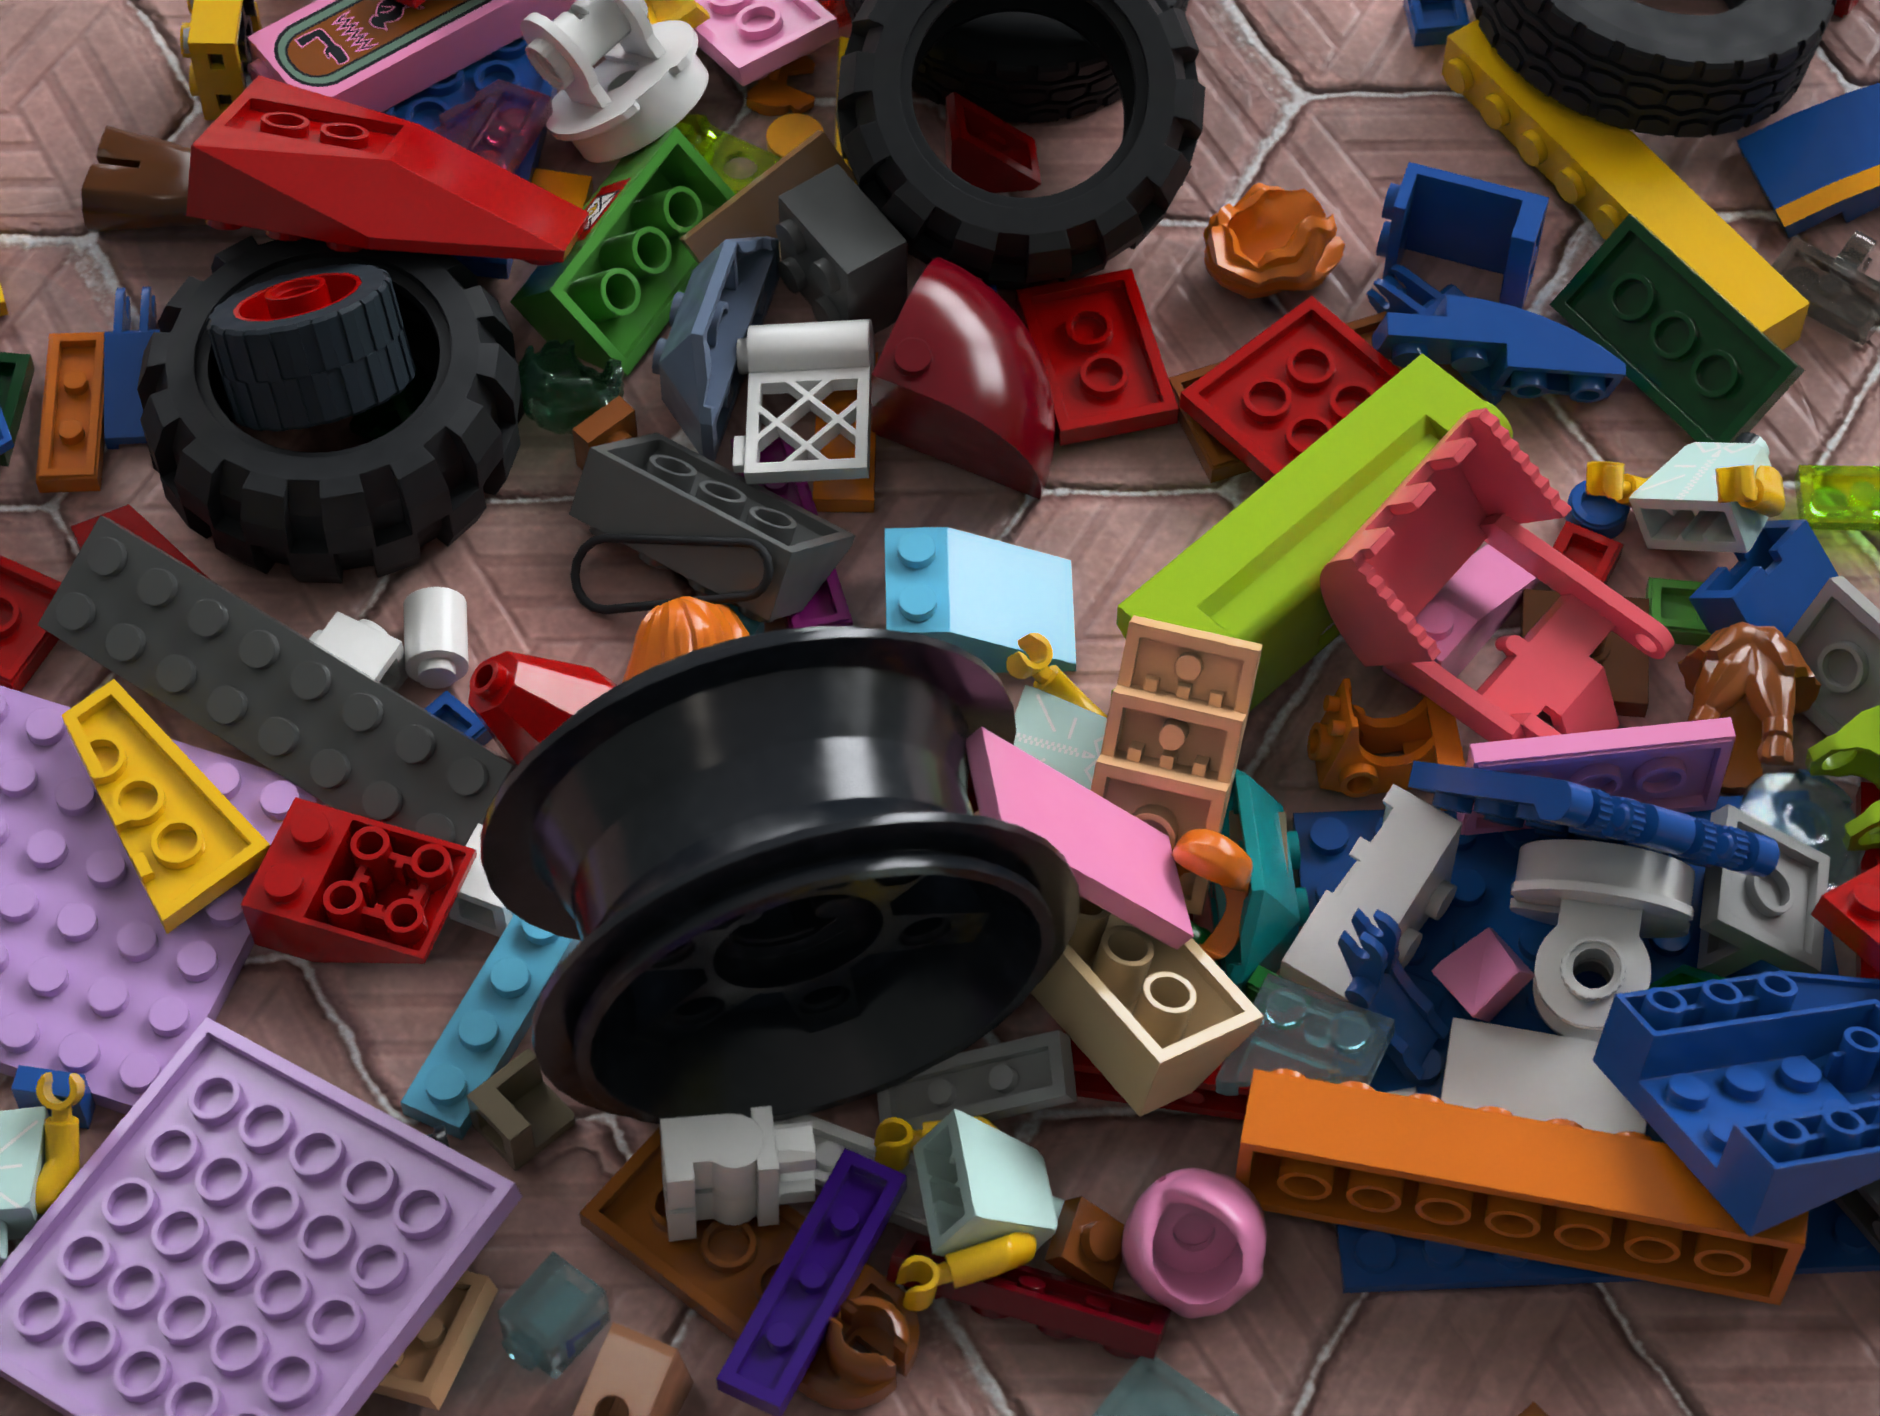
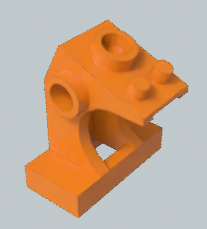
M1350 678L1342 680L1334 696H1325L1323 709L1326 712L1321 722H1315L1312 725L1308 736V757L1310 760L1315 761L1319 787L1342 792L1354 798L1386 793L1390 790L1393 783L1404 790L1414 789L1408 787L1413 761L1466 767L1456 717L1422 693L1421 701L1413 709L1402 715L1390 718L1366 716V712L1362 707L1352 704ZM1402 751L1403 755L1388 757H1380L1374 755Z

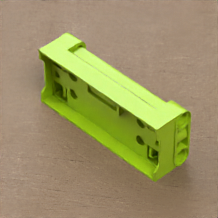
M1423 353L1420 354L1121 602L1117 607L1116 624L1126 639L1129 621L1135 615L1263 644L1249 708L1250 712L1340 635L1326 608L1321 593L1320 576L1324 566L1463 415L1473 410L1487 408L1491 414L1499 418L1500 425L1509 430L1510 438L1513 439V430L1509 421L1496 406L1482 400Z

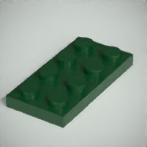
M1629 214L1549 304L1579 333L1601 345L1626 364V376L1696 442L1733 443L1741 433L1750 432L1805 371L1632 214Z

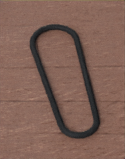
M605 533L591 537L580 546L573 558L570 573L572 589L583 606L595 613L616 614L652 610L657 605L673 599L612 605L594 603L583 591L579 574L581 563L587 552L594 546L602 543L746 547L758 552L764 564L763 578L759 585L747 592L694 597L712 604L746 602L757 599L769 587L774 567L772 557L767 548L754 539Z

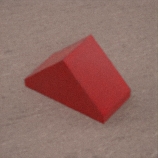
M952 92L946 97L945 153L947 167L968 183L991 193L1034 190L1041 185L1034 138L956 92Z

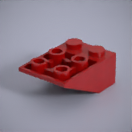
M295 797L240 905L254 944L312 962L425 964L472 867L477 851L470 847Z

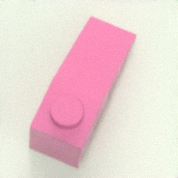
M1489 544L1472 554L1416 616L1417 623L1426 629L1427 635L1436 641L1437 647L1441 651L1434 661L1457 677L1520 605L1523 590L1533 589L1540 580ZM1383 666V672L1421 695V692Z

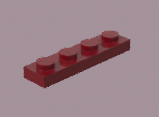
M907 1231L891 1256L886 1280L896 1283L901 1265L907 1258L913 1255H923L932 1259L936 1264L946 1262L945 1257L932 1253L930 1237ZM1026 1265L956 1289L953 1282L937 1287L934 1299L944 1297L968 1304L975 1313L987 1318L1005 1319L1011 1317L1035 1324L1040 1332L1050 1337L1059 1339L1078 1337L1102 1344L1107 1352L1125 1359L1145 1357L1154 1360L1166 1334L1171 1310L1165 1306ZM910 1281L901 1285H904L905 1290L908 1291L916 1285L920 1286L923 1284L917 1281Z

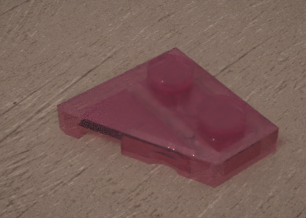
M498 79L478 91L469 102L457 104L439 115L440 126L432 131L515 174L553 113L551 96Z

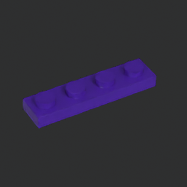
M844 1149L716 1378L717 1390L770 1415L783 1416L826 1337L829 1320L832 1317L836 1319L840 1311V1305L847 1299L906 1191L907 1175L849 1149Z

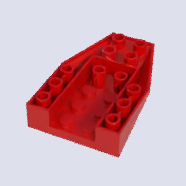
M260 75L191 145L186 216L205 219V223L215 229L236 230L244 226L265 230L268 237L280 241H296L302 239V237L326 241L327 247L340 252H357L364 248L518 259L534 265H552L556 262L563 263L588 225L589 213L420 124Z

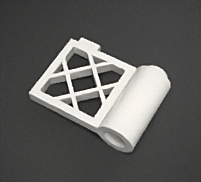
M871 319L749 325L747 338L737 339L738 371L740 375L749 374L746 435L734 436V473H744L746 484L869 478L871 374L875 368V341ZM857 390V400L839 415L821 402L833 391ZM789 393L798 400L778 418L762 407L763 395ZM809 411H812L825 421L827 425L808 441H805L791 430L790 427ZM854 421H856V429L851 426ZM763 423L766 426V428L761 431V426ZM841 434L855 445V458L828 459L819 451ZM778 437L796 450L782 462L760 463V452Z

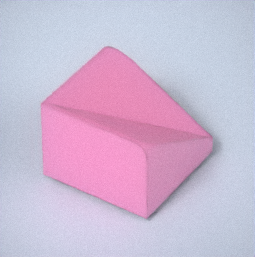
M1490 927L1441 960L1431 970L1473 1018L1487 1022L1535 977V974Z

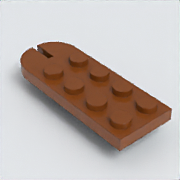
M660 1126L579 1212L582 1226L735 1342L739 1339L806 1217L788 1204L779 1205V1224L758 1226L757 1215L749 1222L740 1225H725L714 1219L696 1221L697 1238L669 1242L662 1181ZM866 1263L847 1299L840 1305V1311L836 1319L832 1317L829 1320L826 1337L797 1389L823 1406L840 1410L865 1408L889 1396L897 1388L896 1371L906 1378L915 1364L919 1351L918 1315L916 1311L904 1308L905 1292L895 1283L887 1281L884 1275ZM857 1341L872 1353H860L854 1350L852 1346Z

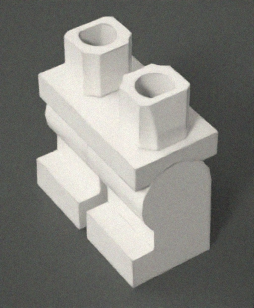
M772 1106L750 1108V1118L742 1114L728 1113L660 1119L662 1181L669 1242L697 1238L696 1221L714 1219L725 1225H740L749 1222L757 1215L758 1226L779 1224V1205L815 1201L813 1170H816V1152L811 1122L774 1125Z

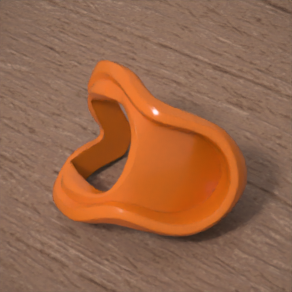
M1193 829L1186 832L1179 839L1171 855L1175 860L1179 878L1185 873L1193 872L1205 879L1220 884L1225 893L1226 909L1222 919L1203 944H1198L1213 961L1226 957L1239 941V925L1243 902L1249 894L1253 865L1249 855L1228 837L1212 830Z

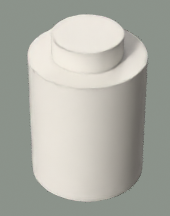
M427 587L412 592L406 597L403 604L405 671L411 679L425 687L434 689L448 687L464 677L469 669L466 599L459 592L445 587Z

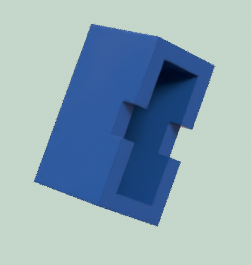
M1806 519L1767 520L1751 550L1748 553L1733 552L1738 559L1736 565L1730 571L1727 567H1718L1689 597V600L1711 635L1716 630L1727 628L1730 625L1743 621L1756 626H1775L1786 638L1829 578L1839 575Z

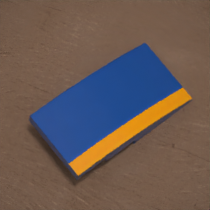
M1880 83L1848 92L1799 111L1736 140L1740 153L1788 238L1841 213L1845 222L1848 223L1880 207Z

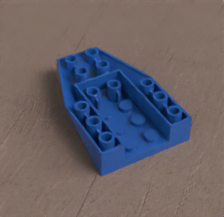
M1768 971L1755 975L1710 979L1705 982L1654 987L1648 990L1615 994L1592 1061L1749 1237L1880 1179V979L1790 971Z

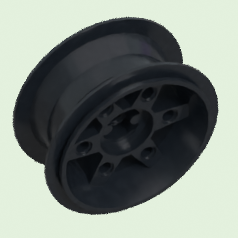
M813 626L783 629L731 639L691 651L651 667L594 699L532 749L505 779L488 808L480 834L481 863L492 892L509 911L532 926L561 937L581 941L557 967L542 990L532 1017V1045L543 1074L559 1091L580 1104L609 1114L630 1117L642 1122L660 1125V1119L728 1113L742 1114L750 1118V1108L772 1106L773 1122L825 1111L899 1085L967 1049L1002 1023L1024 1002L1062 956L1075 931L1080 911V898L1076 877L1065 856L1047 839L1020 825L986 816L974 815L978 810V804L966 753V739L981 726L1014 745L1016 736L1014 707L1001 679L978 657L954 644L922 634L857 626Z

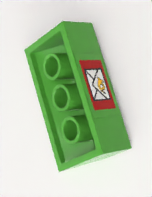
M673 127L647 146L622 157L582 208L589 213L588 225L563 263L556 262L552 265H538L510 302L548 344L618 377H626L669 322L670 309L676 292L685 293L692 271L698 266V263L679 238L736 194L677 127Z

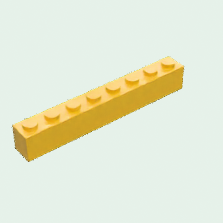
M1474 20L1447 36L1441 74L1444 76L1448 86L1454 92L1462 94L1481 113L1489 127L1499 130L1518 149L1522 159L1528 165L1536 167L1556 187L1559 195L1566 202L1574 204L1594 224L1596 231L1603 239L1607 240L1629 214H1632L1782 350L1800 339L1810 303L1630 129H1621L1596 121L1595 118L1587 115L1584 116L1559 104L1557 100L1551 96H1546L1526 82L1524 77L1519 73L1517 74L1498 55L1496 48L1491 46L1479 27V20Z

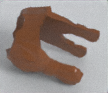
M1741 621L1727 628L1716 630L1704 643L1686 655L1677 664L1681 674L1684 676L1685 688L1693 695V705L1687 722L1731 717L1736 738L1720 792L1731 795L1734 793L1744 795L1751 786L1761 782L1764 776L1762 763L1772 766L1794 765L1795 752L1792 745L1793 716L1811 708L1819 694L1821 684L1815 678L1795 643L1786 639L1783 633L1775 626H1756Z

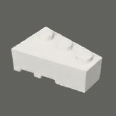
M1394 783L1382 801L1386 805L1382 827L1371 842L1359 837L1349 853V856L1357 861L1333 893L1326 889L1281 961V977L1317 996L1314 1015L1344 1033L1358 1014L1344 995L1353 978L1339 948L1338 940L1345 930L1356 941L1357 945L1362 948L1351 921L1356 910L1359 908L1377 928L1379 927L1373 917L1377 909L1388 914L1398 923L1402 932L1398 946L1400 952L1399 961L1404 968L1420 945L1422 934L1419 930L1429 917L1438 921L1444 915L1457 890V886L1450 882L1462 822Z

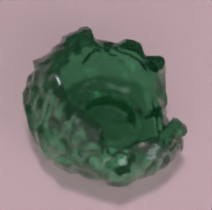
M556 339L549 340L537 353H534L533 345L528 346L518 365L524 413L542 429L560 435L566 433L573 434L572 429L616 397L621 396L623 398L625 384L623 383L624 370L621 366L622 362L617 359H609L605 364L604 371L600 373L594 368L582 364L576 356L575 343L571 339L566 340L563 344Z

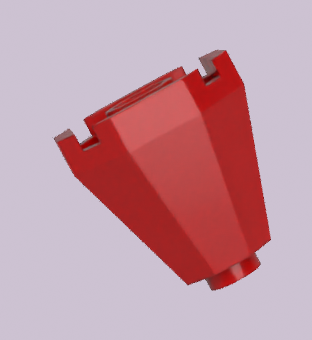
M505 651L483 661L474 670L470 679L468 704L507 759L518 766L532 749L579 709L617 685L592 667Z

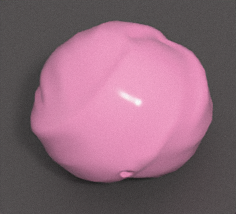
M1184 1168L1172 1171L1151 1184L1132 1207L1123 1231L1121 1252L1124 1266L1135 1284L1146 1295L1166 1306L1178 1316L1196 1319L1221 1314L1255 1288L1263 1276V1259L1266 1253L1267 1242L1264 1211L1250 1189L1229 1175L1201 1168Z

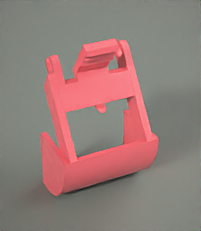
M1487 408L1473 410L1463 415L1321 571L1320 588L1326 608L1338 631L1365 667L1385 666L1488 742L1617 729L1620 723L1604 666L1592 659L1590 655L1611 631L1645 655L1654 659H1663L1674 646L1673 636L1663 624L1520 525L1523 523L1565 518L1572 508L1568 503L1560 499L1559 492L1550 487L1549 480L1540 474L1539 467L1530 462L1529 455L1520 450L1519 443L1510 438L1509 430L1502 427L1499 418L1491 414ZM1485 541L1561 596L1524 638L1519 635L1501 636L1496 640L1495 646L1497 650L1503 651L1507 657L1475 691L1434 661L1441 651L1438 649L1436 641L1427 635L1426 629L1417 623L1416 616ZM1541 711L1551 717L1554 728L1538 718L1537 715Z

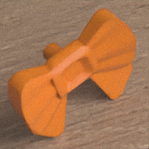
M807 55L802 56L771 72L765 78L758 80V83L747 93V107L765 116H782L787 114L789 109L793 113L802 114L812 109L815 103L814 96L786 84L788 76L813 73L815 69L814 61Z

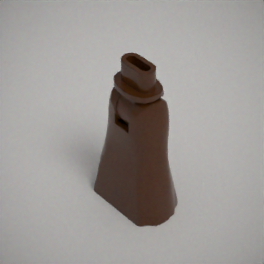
M106 126L97 147L96 157L98 163H93L90 166L81 190L82 213L87 230L105 232L166 226H208L205 223V219L186 216L191 148L155 137Z

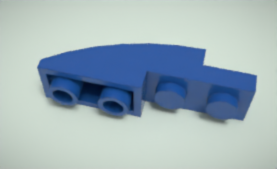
M1446 294L1433 315L1387 312L1372 335V347L1388 360H1392V363L1397 366L1406 367L1423 353L1434 363L1451 364V367L1458 371L1472 372L1490 367L1491 389L1511 391V394L1518 398H1537L1545 394L1569 395L1570 399L1576 402H1597L1608 398L1626 376V364L1601 345L1575 330L1544 316L1511 305L1480 298Z

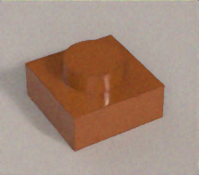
M621 396L613 399L572 429L576 465L582 471L590 447L638 437L635 409Z
M1082 1196L1065 1200L1057 1221L1056 1233L1052 1236L1044 1261L1073 1280L1112 1290L1122 1261L1121 1248L1125 1225Z

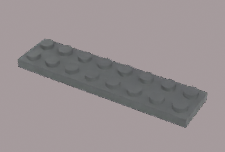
M101 515L38 623V626L335 809L466 846L477 824H484L488 808L505 779L517 767L511 761L120 524Z

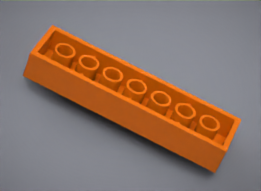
M1258 1069L1253 1070L1235 1179L1239 1180L1255 1195L1264 1211L1781 1306L1805 1248L1809 1211L1804 1212L1749 1237L1666 1143L1653 1141L1645 1134L1633 1131L1612 1134L1590 1130L1567 1119L1540 1121L1518 1117L1506 1109L1495 1106H1483L1474 1109L1446 1104L1441 1099L1428 1094L1402 1096L1376 1091L1371 1086L1356 1081L1335 1084L1313 1080L1290 1069H1275L1270 1072Z

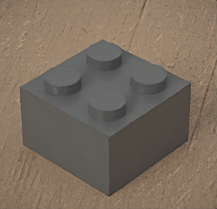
M836 164L779 195V224L776 225V233L780 241L781 261L778 262V271L785 286L794 294L800 292L808 301L817 322L871 319L874 334L896 323L907 300V240L847 173Z

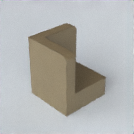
M526 1049L467 1095L473 1127L515 1171L575 1124L574 1112L543 1081L536 1054L531 1049Z

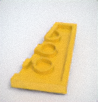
M115 679L61 715L73 745L166 934L260 867L270 844Z

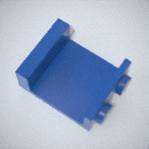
M1409 162L1401 185L1390 184L1382 210V218L1391 220V222H1384L1376 250L1377 256L1385 257L1383 278L1389 274L1396 279L1390 268L1395 264L1400 265L1405 250H1410L1504 274L1499 303L1523 309L1535 272L1549 197Z

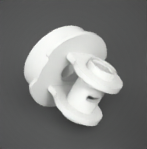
M576 0L571 4L569 11L562 12L553 21L535 12L529 14L521 21L520 29L528 45L525 49L527 58L544 80L554 88L560 89L547 109L545 117L546 126L555 138L563 141H572L582 157L589 162L602 163L616 160L655 141L689 113L707 87L709 74L696 55L698 37L693 28L687 22L680 20L663 21L651 25L647 17L648 7L644 0ZM604 56L606 60L593 69L592 66Z
M1552 839L1533 841L1520 847L1516 879L1511 888V895L1514 898H1511L1509 908L1518 915L1556 926L1547 934L1539 947L1535 961V977L1533 978L1535 1006L1539 1015L1551 1030L1560 1036L1599 1042L1615 994L1649 989L1651 963L1647 949L1640 938H1675L1686 936L1689 933V920H1693L1694 913L1691 902L1695 871L1691 866L1678 859L1654 851L1599 841ZM1584 971H1593L1605 978L1607 984L1600 988L1590 989L1582 986L1575 976Z

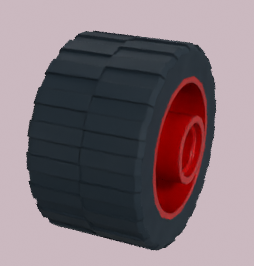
M328 265L272 278L230 296L226 301L218 304L213 309L206 321L233 419L238 424L253 430H269L273 432L293 429L300 430L356 416L373 407L380 406L389 401L390 398L400 394L415 376L416 369L390 274L373 265Z

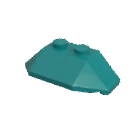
M1236 769L1221 834L1230 839L1229 811L1233 810V814H1239L1243 840H1237V842L1251 858L1253 872L1249 885V894L1243 902L1239 925V941L1226 957L1220 959L1221 970L1245 995L1247 981L1258 965L1275 974L1281 968V961L1297 937L1299 927H1303L1309 918V902L1306 887L1295 888L1293 870H1299L1301 865L1298 832L1287 831V872L1278 813L1284 812L1283 806L1249 775ZM1210 881L1208 897L1214 930L1224 915L1226 897L1220 884Z

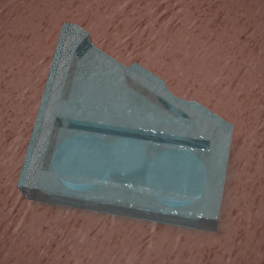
M1268 973L1253 1003L1264 1016L1261 1025L1225 1059L1215 1079L1216 1092L1225 1096L1239 1095L1238 1087L1251 1086L1254 1069L1269 1072L1275 1069H1290L1303 1074L1308 1079L1335 1084L1356 1081L1370 1085L1395 1033L1394 1019Z

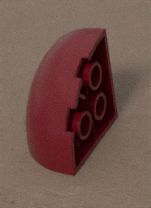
M936 257L925 268L913 287L871 374V431L875 432L878 436L1040 500L1049 476L1055 434L1053 395L1041 354L1026 326L999 294L962 267L941 257Z

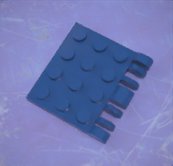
M1413 761L1408 787L1433 793L1432 806L1441 809L1471 814L1473 808V812L1484 815V820L1502 825L1523 828L1525 820V826L1535 828V834L1550 838L1574 840L1575 834H1577V840L1632 846L1667 856L1668 853H1671V857L1686 864L1711 868L1712 865L1757 877L1770 875L1779 861V846L1776 840L1771 837L1743 831L1731 826L1714 824V822L1638 802V800L1627 797L1612 796L1605 791L1588 788L1566 780Z

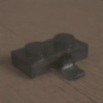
M1856 230L1839 255L1834 258L1794 236L1771 265L1810 303L1807 316L1862 346L1867 343L1879 327L1880 282L1865 275L1872 264L1873 259L1868 256L1877 245L1878 241Z

